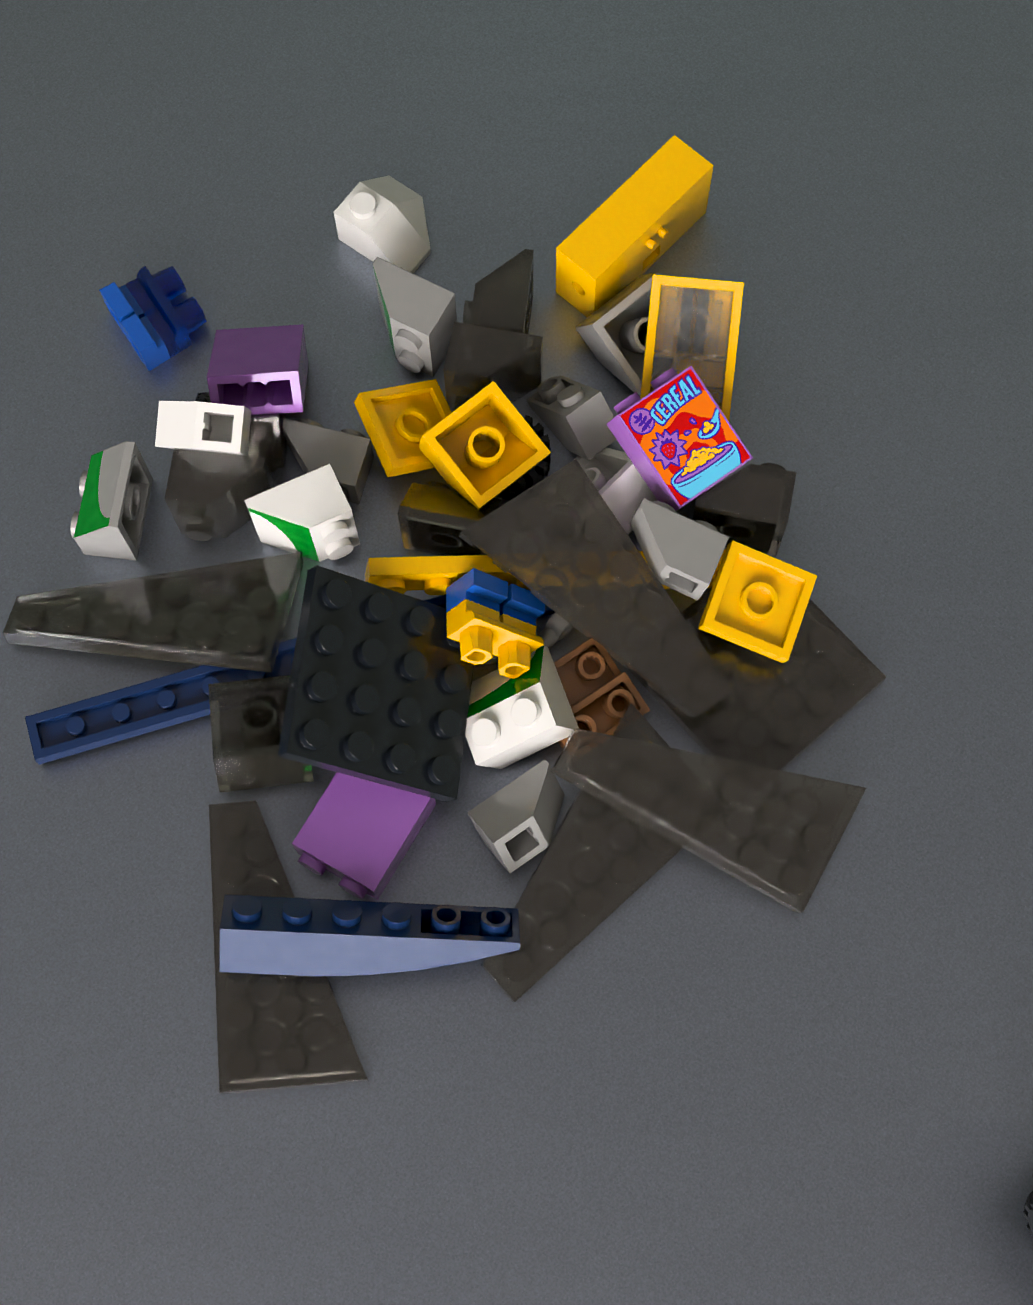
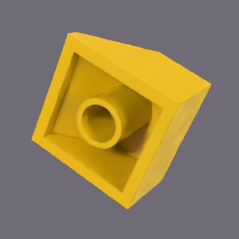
M494 381L423 434L419 444V449L443 479L478 510L551 453Z

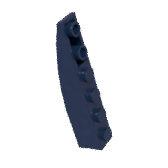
M225 894L220 923L219 972L296 976H356L416 971L470 962L519 950V909Z

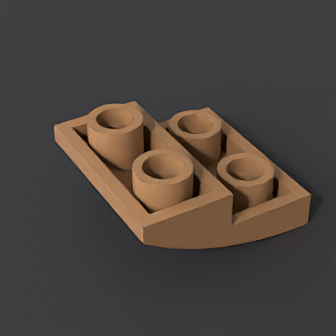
M594 635L554 662L580 730L558 741L559 745L573 762L650 711L626 672H620L597 635Z

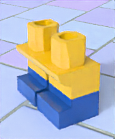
M475 568L446 588L447 638L460 642L461 660L474 665L484 664L495 655L498 657V670L500 674L512 679L518 678L530 670L531 653L544 645V640L536 636V618L545 613L544 596L515 584L508 586L507 581Z

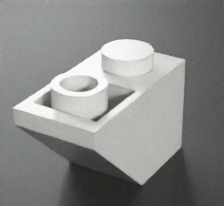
M159 401L155 447L247 456L252 411L245 406L198 401Z

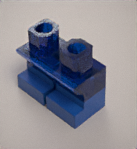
M144 266L137 273V278L118 288L116 283L113 282L99 290L108 311L148 371H151L191 346L192 342L189 334L207 322L202 308L193 296L175 307L170 303V300L186 292L185 285L173 266L153 275Z

